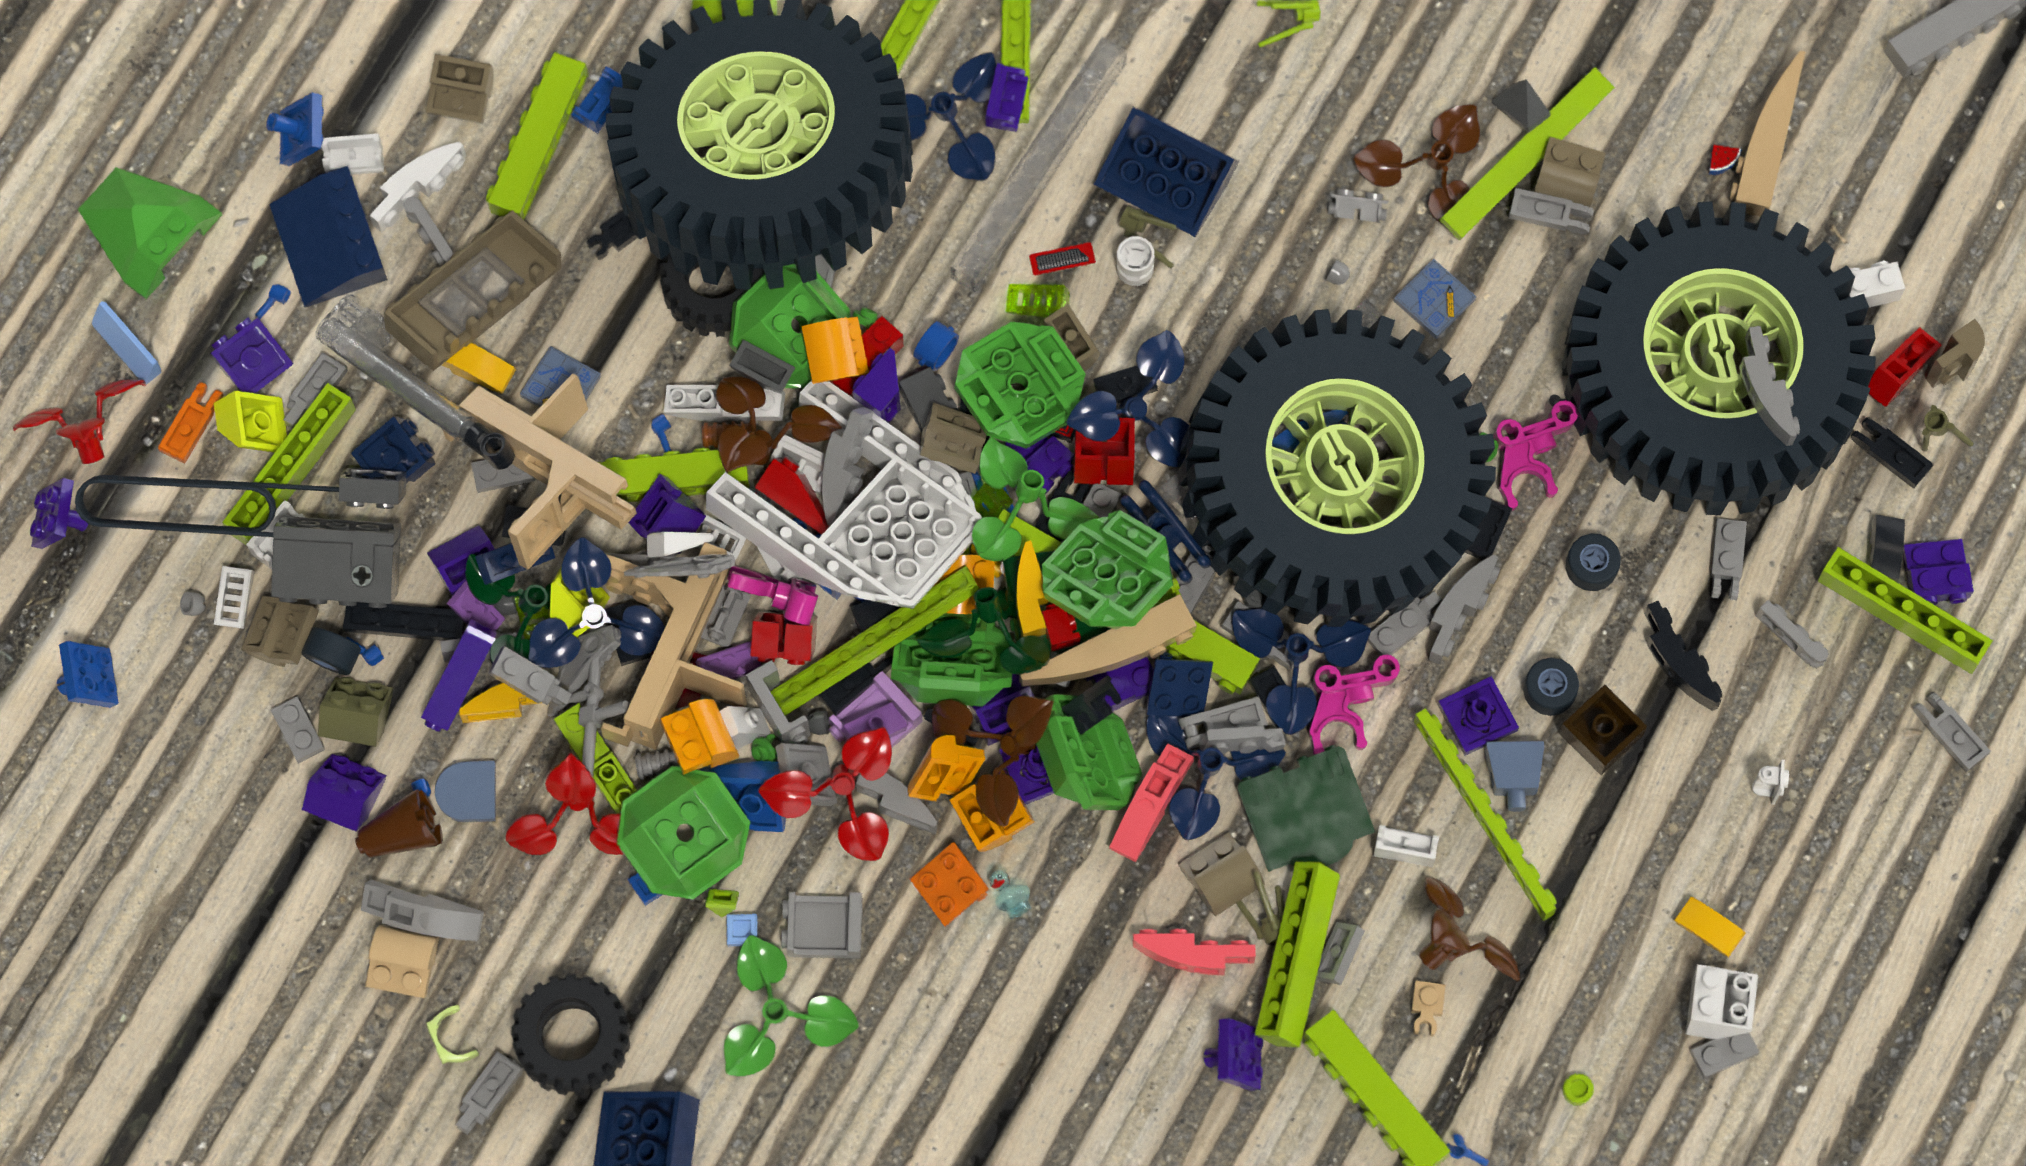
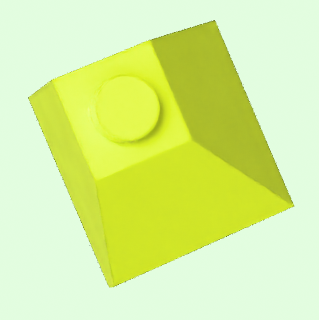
M233 391L214 402L217 430L239 448L275 453L287 437L281 397Z
M560 568L551 583L550 618L564 621L569 629L582 621L581 613L588 604L585 588L580 591L568 589L562 579ZM591 587L594 603L604 608L610 596L602 587ZM586 625L572 634L578 637L590 627Z

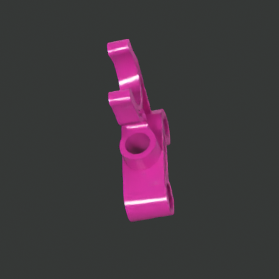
M1570 401L1557 402L1546 420L1522 428L1516 420L1506 419L1496 428L1493 438L1498 442V449L1504 451L1498 490L1502 494L1506 506L1513 508L1512 511L1517 508L1518 501L1512 494L1511 486L1513 480L1521 474L1529 473L1540 478L1545 485L1548 498H1552L1557 494L1558 488L1554 483L1551 469L1543 462L1535 460L1533 455H1539L1554 449L1557 445L1553 436L1564 433L1573 426L1578 415L1576 413V406ZM1560 411L1568 415L1566 422L1558 419L1557 415ZM1506 430L1508 434L1513 433L1515 439L1510 440L1508 436L1503 437L1501 431Z
M736 565L730 568L727 577L729 580L728 587L753 595L772 598L771 607L783 610L786 619L810 625L818 595L815 594L817 588L815 584L797 578H792L790 584Z
M1391 655L1379 656L1375 660L1371 671L1341 676L1339 670L1332 665L1321 666L1316 671L1313 678V688L1320 694V698L1308 733L1313 746V755L1325 751L1320 741V734L1322 729L1332 722H1343L1349 725L1356 736V749L1363 750L1366 748L1367 741L1364 735V722L1356 713L1348 709V705L1374 700L1372 688L1387 686L1396 680L1400 671V664L1395 657ZM1382 664H1387L1392 668L1389 676H1383L1379 673L1378 670H1380ZM1327 674L1329 679H1334V685L1327 687L1325 682L1319 681V677Z

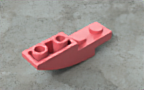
M1167 743L1157 762H1153L1138 788L1109 849L1134 862L1138 860L1165 815L1167 805L1194 762V756Z
M1144 929L1140 930L1139 934H1133V947L1146 956L1170 967L1192 973L1224 976L1225 964L1255 963V945H1249V942L1244 940L1231 941L1230 945H1218L1217 941H1202L1200 945H1194V933H1188L1185 929H1173L1169 931V934H1157V930Z

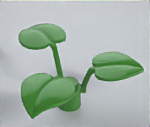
M991 437L985 444L979 463V472L982 479L995 489H1002L1008 484L1012 488L1017 486L1016 495L1018 501L1005 524L996 517H984L974 525L972 542L977 554L981 558L989 561H1003L1017 553L1021 545L1022 536L1017 530L1009 527L1014 521L1023 503H1032L1038 497H1040L1044 515L1050 517L1048 521L1049 530L1061 540H1065L1081 523L1100 518L1091 509L1070 498H1054L1050 501L1048 507L1045 497L1046 489L1043 488V476L1038 471L1028 470L1027 462L1017 451L1001 444L995 438Z
M753 935L747 937L740 949L737 972L741 983L748 990L758 991L764 986L766 987L768 1001L762 1009L766 1021L760 1033L755 1026L743 1024L733 1028L727 1035L724 1044L726 1073L731 1076L752 1075L770 1065L775 1056L776 1046L771 1039L764 1036L771 1023L781 1024L787 1017L808 1020L805 1024V1034L813 1044L821 1047H830L840 1043L856 1031L859 1026L852 1010L842 1001L831 996L823 995L811 999L808 1004V1014L789 1011L783 1001L773 997L770 985L778 983L784 978L787 970L786 957L778 947Z

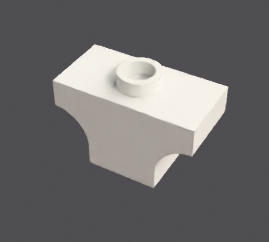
M727 706L720 711L737 750L752 743L758 737L765 738L771 734L760 708Z

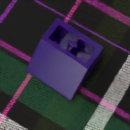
M891 348L885 354L880 353L872 362L871 371L866 376L861 375L853 385L854 399L866 408L874 411L876 415L888 423L901 410L895 352Z
M478 525L429 551L427 555L452 597L466 581L465 568L469 555H480L495 548Z
M1012 673L1011 687L1003 688L983 707L969 706L981 732L1007 734L1013 731L1006 719L1008 706L1011 701L1019 696L1035 697L1030 686H1022L1019 682L1021 674ZM984 738L988 746L1001 741Z
M331 754L309 779L302 810L357 832L368 819L387 775L377 772L372 767L352 762L344 756Z

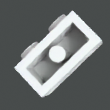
M1881 261L1873 264L1871 268L1862 270L1858 267L1850 268L1855 276L1850 297L1864 294L1869 307L1900 301L1905 285L1897 262L1888 264L1887 261Z

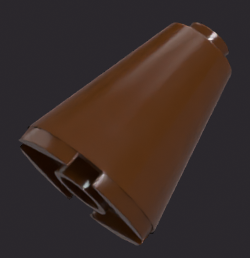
M418 789L406 795L359 829L355 843L361 854H366L369 858L436 847L443 843L441 825H435L433 816L436 815L434 807L426 794Z

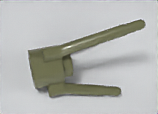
M1127 206L1123 212L1119 227L1126 229L1124 236L1128 238L1138 236L1137 232L1143 233L1148 223L1176 230V225L1130 206ZM1154 248L1155 257L1169 268H1173V263Z
M1936 405L1930 407L1931 410L1924 417L1926 428L1922 431V450L1924 452L1928 450L1931 435L1941 436L1947 433V431L1952 432L1968 446L1972 447L1974 445L1964 433L1956 428L1953 423H1950L1944 411L1937 408Z
M1255 871L1253 876L1267 917L1261 920L1262 926H1259L1241 900L1236 904L1255 930L1258 940L1264 939L1266 944L1269 945L1277 942L1284 913L1281 887L1277 885L1275 892L1278 917L1277 914H1273L1260 874Z

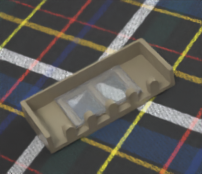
M512 210L505 217H499L486 232L476 235L471 244L466 248L456 251L442 267L432 270L427 279L420 284L413 285L398 302H392L384 312L385 330L423 364L434 371L464 346L467 347L528 298L530 293L559 271L561 269V252Z

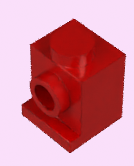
M1055 604L1048 605L1046 610L1042 611V615L1046 624V637L1050 651L1053 652L1079 645L1080 634L1079 632L1073 633V631L1077 630L1074 616L1067 614L1066 611Z

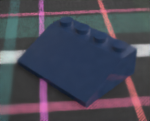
M1133 107L1094 185L1163 221L1176 225V228L1196 237L1226 189L1240 161L1143 110Z
M348 166L321 174L269 204L304 308L387 280Z
M681 1091L603 1092L594 1166H692L700 1099Z

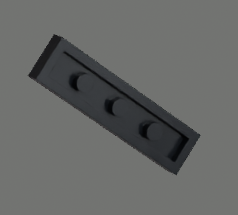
M357 602L356 606H346L343 630L344 632L446 641L460 639L464 632L465 622L453 610L395 604H387L385 608L369 607V603Z

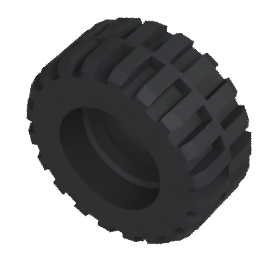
M671 254L666 255L663 258L664 262L660 264V282L664 301L667 308L671 309L672 316L677 322L683 321L684 328L690 331L698 328L699 335L708 337L709 332H715L716 337H725V332L731 330L733 302L746 289H737L730 295L722 298L700 296L689 285V278L692 272L699 266L698 262L689 274L685 275L675 270ZM754 268L751 285L764 273V268Z
M566 973V978L559 979L557 975L549 977V983L542 985L539 982L533 986L534 992L531 995L526 993L520 1000L522 1003L521 1008H516L513 1015L515 1022L511 1026L514 1052L528 1077L533 1082H538L541 1088L547 1091L553 1089L556 1090L557 1094L566 1096L568 1092H574L575 1095L585 1094L584 1090L589 1088L595 1091L601 1088L600 1083L606 1079L610 1082L616 1076L615 1070L622 1068L626 1061L624 1056L626 1052H629L630 1027L624 1008L615 993L612 994L608 986L602 982H594L593 977L584 975L583 978H577L575 973ZM581 1009L593 1015L599 1025L600 1035L596 1046L590 1053L580 1059L565 1061L554 1058L548 1053L543 1044L542 1034L544 1027L554 1015L561 1011Z

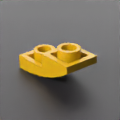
M1692 896L1674 920L1678 926L1699 937L1706 945L1728 958L1746 934L1745 931Z

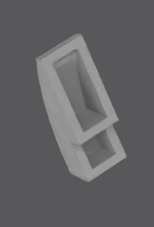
M888 773L874 781L866 780L861 774L859 775L856 782L857 792L880 800L879 809L881 814L936 835L938 825L934 816L919 798L908 797V788Z

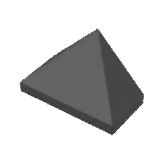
M1527 79L1513 83L1492 100L1494 106L1528 132H1531L1551 116L1550 111Z
M745 340L742 341L729 365L744 378L755 381L764 389L780 394L795 370V367Z

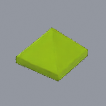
M710 889L706 900V908L722 918L736 909L739 892Z

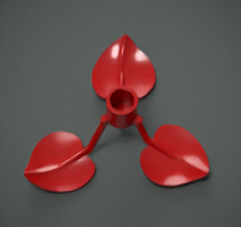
M119 380L97 389L94 392L95 396H97L96 418L67 425L62 416L59 415L63 413L62 408H45L32 412L15 423L12 427L13 431L15 432L18 428L38 426L50 420L57 421L62 427L56 430V434L70 438L73 447L78 450L82 464L100 461L105 458L100 441L104 440L102 435V425L105 423V419L102 418L103 401L107 397L123 393L136 385L146 386L145 380Z
M880 727L850 737L842 748L844 764L835 767L832 772V778L827 777L825 782L815 790L811 791L812 778L808 774L798 770H790L767 779L759 787L760 795L778 815L785 818H797L807 813L810 809V797L817 796L830 785L835 793L846 795L852 819L842 822L838 827V839L841 846L855 858L865 861L879 860L888 842V825L880 815L873 812H864L857 817L852 791L855 787L856 776L859 773L866 780L874 781L884 776L888 771L892 758V745L887 729Z
M572 753L568 754L559 765L552 769L546 778L545 785L549 794L553 798L563 801L553 820L547 824L544 817L539 814L524 815L510 825L505 837L509 845L531 855L547 854L554 849L557 843V835L551 829L556 826L566 808L569 806L574 811H582L588 808L591 823L596 827L589 836L591 843L604 853L612 855L623 854L616 844L620 814H607L601 818L600 822L597 821L594 811L595 802L592 800L596 794V783L588 769Z

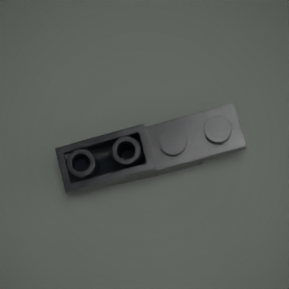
M1659 600L1648 604L1644 614L1654 634L1650 635L1647 646L1653 657L1667 676L1685 694L1711 711L1718 709L1723 695L1716 681L1712 682L1708 674L1709 665L1703 655L1699 656L1696 648L1684 652L1686 649L1685 643L1679 633L1675 634L1671 626L1673 623L1672 617L1666 607L1662 608Z

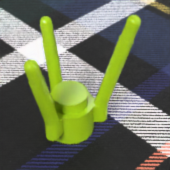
M1318 0L1257 1V6H1267L1272 9H1294L1295 20L1302 22L1298 26L1259 42L1258 46L1263 47L1302 30L1313 29V22L1320 21L1321 17Z

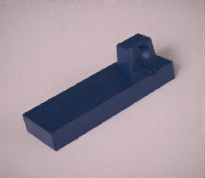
M512 542L475 556L485 585L526 570V568L519 565ZM552 545L531 567L556 558Z

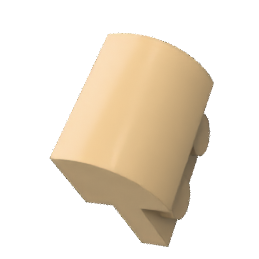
M380 924L375 931L368 959H370L365 987L420 998L427 997L431 969L435 964L439 937Z

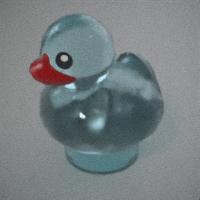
M997 870L991 874L989 879L990 886L994 890L999 891L995 900L996 907L999 910L1007 912L1010 919H1015L1032 908L1028 902L1030 889L1026 885H1012L1009 887L1010 877L1006 872Z

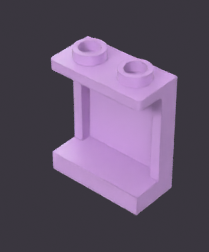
M881 671L873 678V685L837 716L832 714L829 717V724L831 726L829 731L838 742L843 740L846 742L847 738L841 731L843 725L892 702L908 725L906 731L890 738L893 748L923 722L922 713L889 677Z

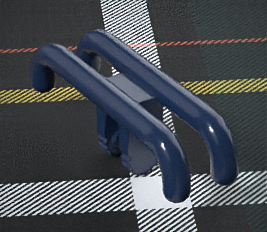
M1143 480L1139 483V489L1156 508L1157 513H1154L1148 519L1141 508L1128 495L1122 496L1120 502L1133 518L1166 537L1170 566L1182 582L1190 583L1193 576L1174 552L1173 548L1182 542L1202 568L1210 567L1211 560L1156 489L1147 480Z

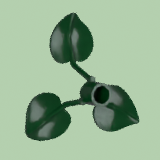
M470 554L466 562L465 575L472 595L480 602L488 605L497 604L503 595L507 598L519 597V607L526 613L516 638L505 634L499 636L493 642L490 648L491 663H494L501 647L504 646L528 660L530 640L522 639V635L533 614L538 613L542 607L550 609L551 583L545 588L534 584L527 587L525 591L518 589L517 591L509 592L508 590L515 583V574L485 585L475 558L477 555Z
M1006 586L998 593L991 587H984L975 592L974 601L976 609L971 611L972 621L970 628L962 620L948 619L936 624L926 634L917 638L918 644L929 654L941 658L957 657L972 647V640L969 636L975 633L977 620L980 618L986 623L997 621L1007 643L1011 646L1002 651L1000 655V663L1009 673L1026 674L1034 672L1046 666L1050 660L1049 649L1040 638L1029 635L1021 637L1016 643L1012 640L1003 619L1006 620L1010 617L1018 620L1016 606L1009 605V602H1006Z

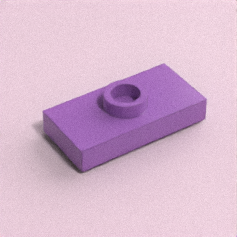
M467 581L462 584L447 603L466 624L472 619L496 631L505 620L492 605L484 604L472 595Z
M751 641L704 656L695 662L700 668L732 680L744 677L746 674L762 666L761 662L757 661L758 657L750 656Z
M891 702L843 725L841 731L848 740L858 733L885 727L891 738L906 731L908 725Z

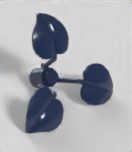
M993 53L976 56L964 63L954 74L952 84L954 90L959 94H963V96L939 92L932 98L927 114V106L922 98L915 94H906L911 141L925 134V120L931 119L934 113L938 119L950 121L961 143L953 145L950 149L948 163L951 170L957 176L964 179L985 181L990 177L995 166L996 154L990 139L982 133H974L966 140L954 118L958 112L955 101H966L969 97L976 103L989 101L997 66Z
M1165 330L1146 340L1137 351L1136 364L1139 371L1144 376L1153 378L1140 393H1137L1136 397L1123 400L1119 409H1116V399L1111 393L1104 391L1093 392L1075 405L1067 418L1066 424L1088 439L1106 441L1112 438L1119 430L1120 420L1117 415L1120 414L1122 418H1135V421L1140 420L1142 423H1146L1155 429L1145 438L1148 453L1164 465L1181 467L1186 454H1181L1180 448L1189 425L1180 418L1169 417L1164 419L1159 426L1156 422L1146 417L1148 408L1143 400V396L1156 384L1158 379L1165 384L1174 383L1184 369V353L1181 344L1172 332Z
M581 537L566 552L562 562L561 575L568 589L580 591L585 588L588 604L582 610V621L569 629L564 621L557 618H547L539 622L533 629L530 637L528 660L542 668H554L568 664L575 659L581 648L579 639L572 633L586 625L590 628H599L604 623L620 626L618 629L622 638H620L621 645L619 647L624 652L630 655H644L656 649L665 626L651 609L641 605L627 607L623 613L622 620L606 617L604 608L594 603L591 587L600 588L607 583L611 576V563L608 556L600 548L586 538Z
M1263 609L1236 610L1233 613L1232 621L1234 636L1241 648L1258 658H1265L1271 653L1273 646L1275 648L1286 647V657L1294 663L1291 687L1287 685L1275 687L1269 693L1266 701L1269 717L1288 735L1303 730L1310 723L1316 711L1317 701L1313 690L1308 687L1297 688L1299 663L1304 662L1308 658L1310 649L1317 653L1325 652L1326 660L1333 666L1349 667L1358 662L1362 657L1371 633L1370 627L1354 621H1347L1342 627H1327L1326 623L1317 632V642L1321 646L1318 647L1301 633L1291 635L1288 640L1283 639L1282 642H1277L1282 638L1284 632L1282 620L1278 615Z
M1148 715L1146 727L1148 741L1152 750L1159 757L1167 743L1190 755L1199 757L1198 768L1204 774L1199 791L1197 792L1192 788L1180 790L1173 796L1169 807L1171 820L1181 837L1185 840H1193L1205 835L1216 824L1220 814L1219 800L1214 795L1204 794L1209 777L1216 775L1221 770L1223 764L1236 766V776L1241 780L1248 776L1253 778L1269 772L1270 768L1279 766L1286 754L1284 749L1274 752L1258 749L1251 753L1230 751L1233 761L1224 757L1222 752L1216 748H1207L1204 751L1201 749H1187L1185 743L1187 736L1185 730L1181 729L1178 721L1184 717Z

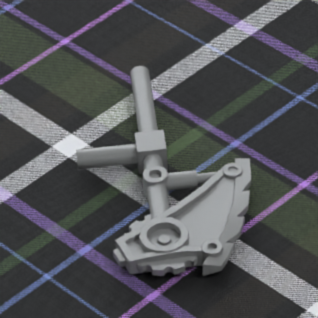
M647 550L634 554L606 553L638 565V567L624 572V576H634L635 578L698 575V578H707L712 574H717L735 566L734 555L708 554L690 558L676 557L677 553L664 557L649 558Z
M612 625L591 628L588 634L585 631L577 638L581 644L578 655L568 664L559 666V672L556 676L560 680L558 686L572 694L567 704L587 700L586 706L580 708L579 724L585 728L582 764L588 769L592 777L594 773L597 728L602 727L604 719L626 713L630 705L628 701L624 700L603 708L598 707L599 701L604 695L603 689L600 688L601 667L605 661L610 660L612 657L611 653L621 645L620 638L622 637L620 630ZM588 679V684L584 687V689L582 691L577 692V690ZM550 701L548 716L558 715V711L563 710L566 705L560 707Z

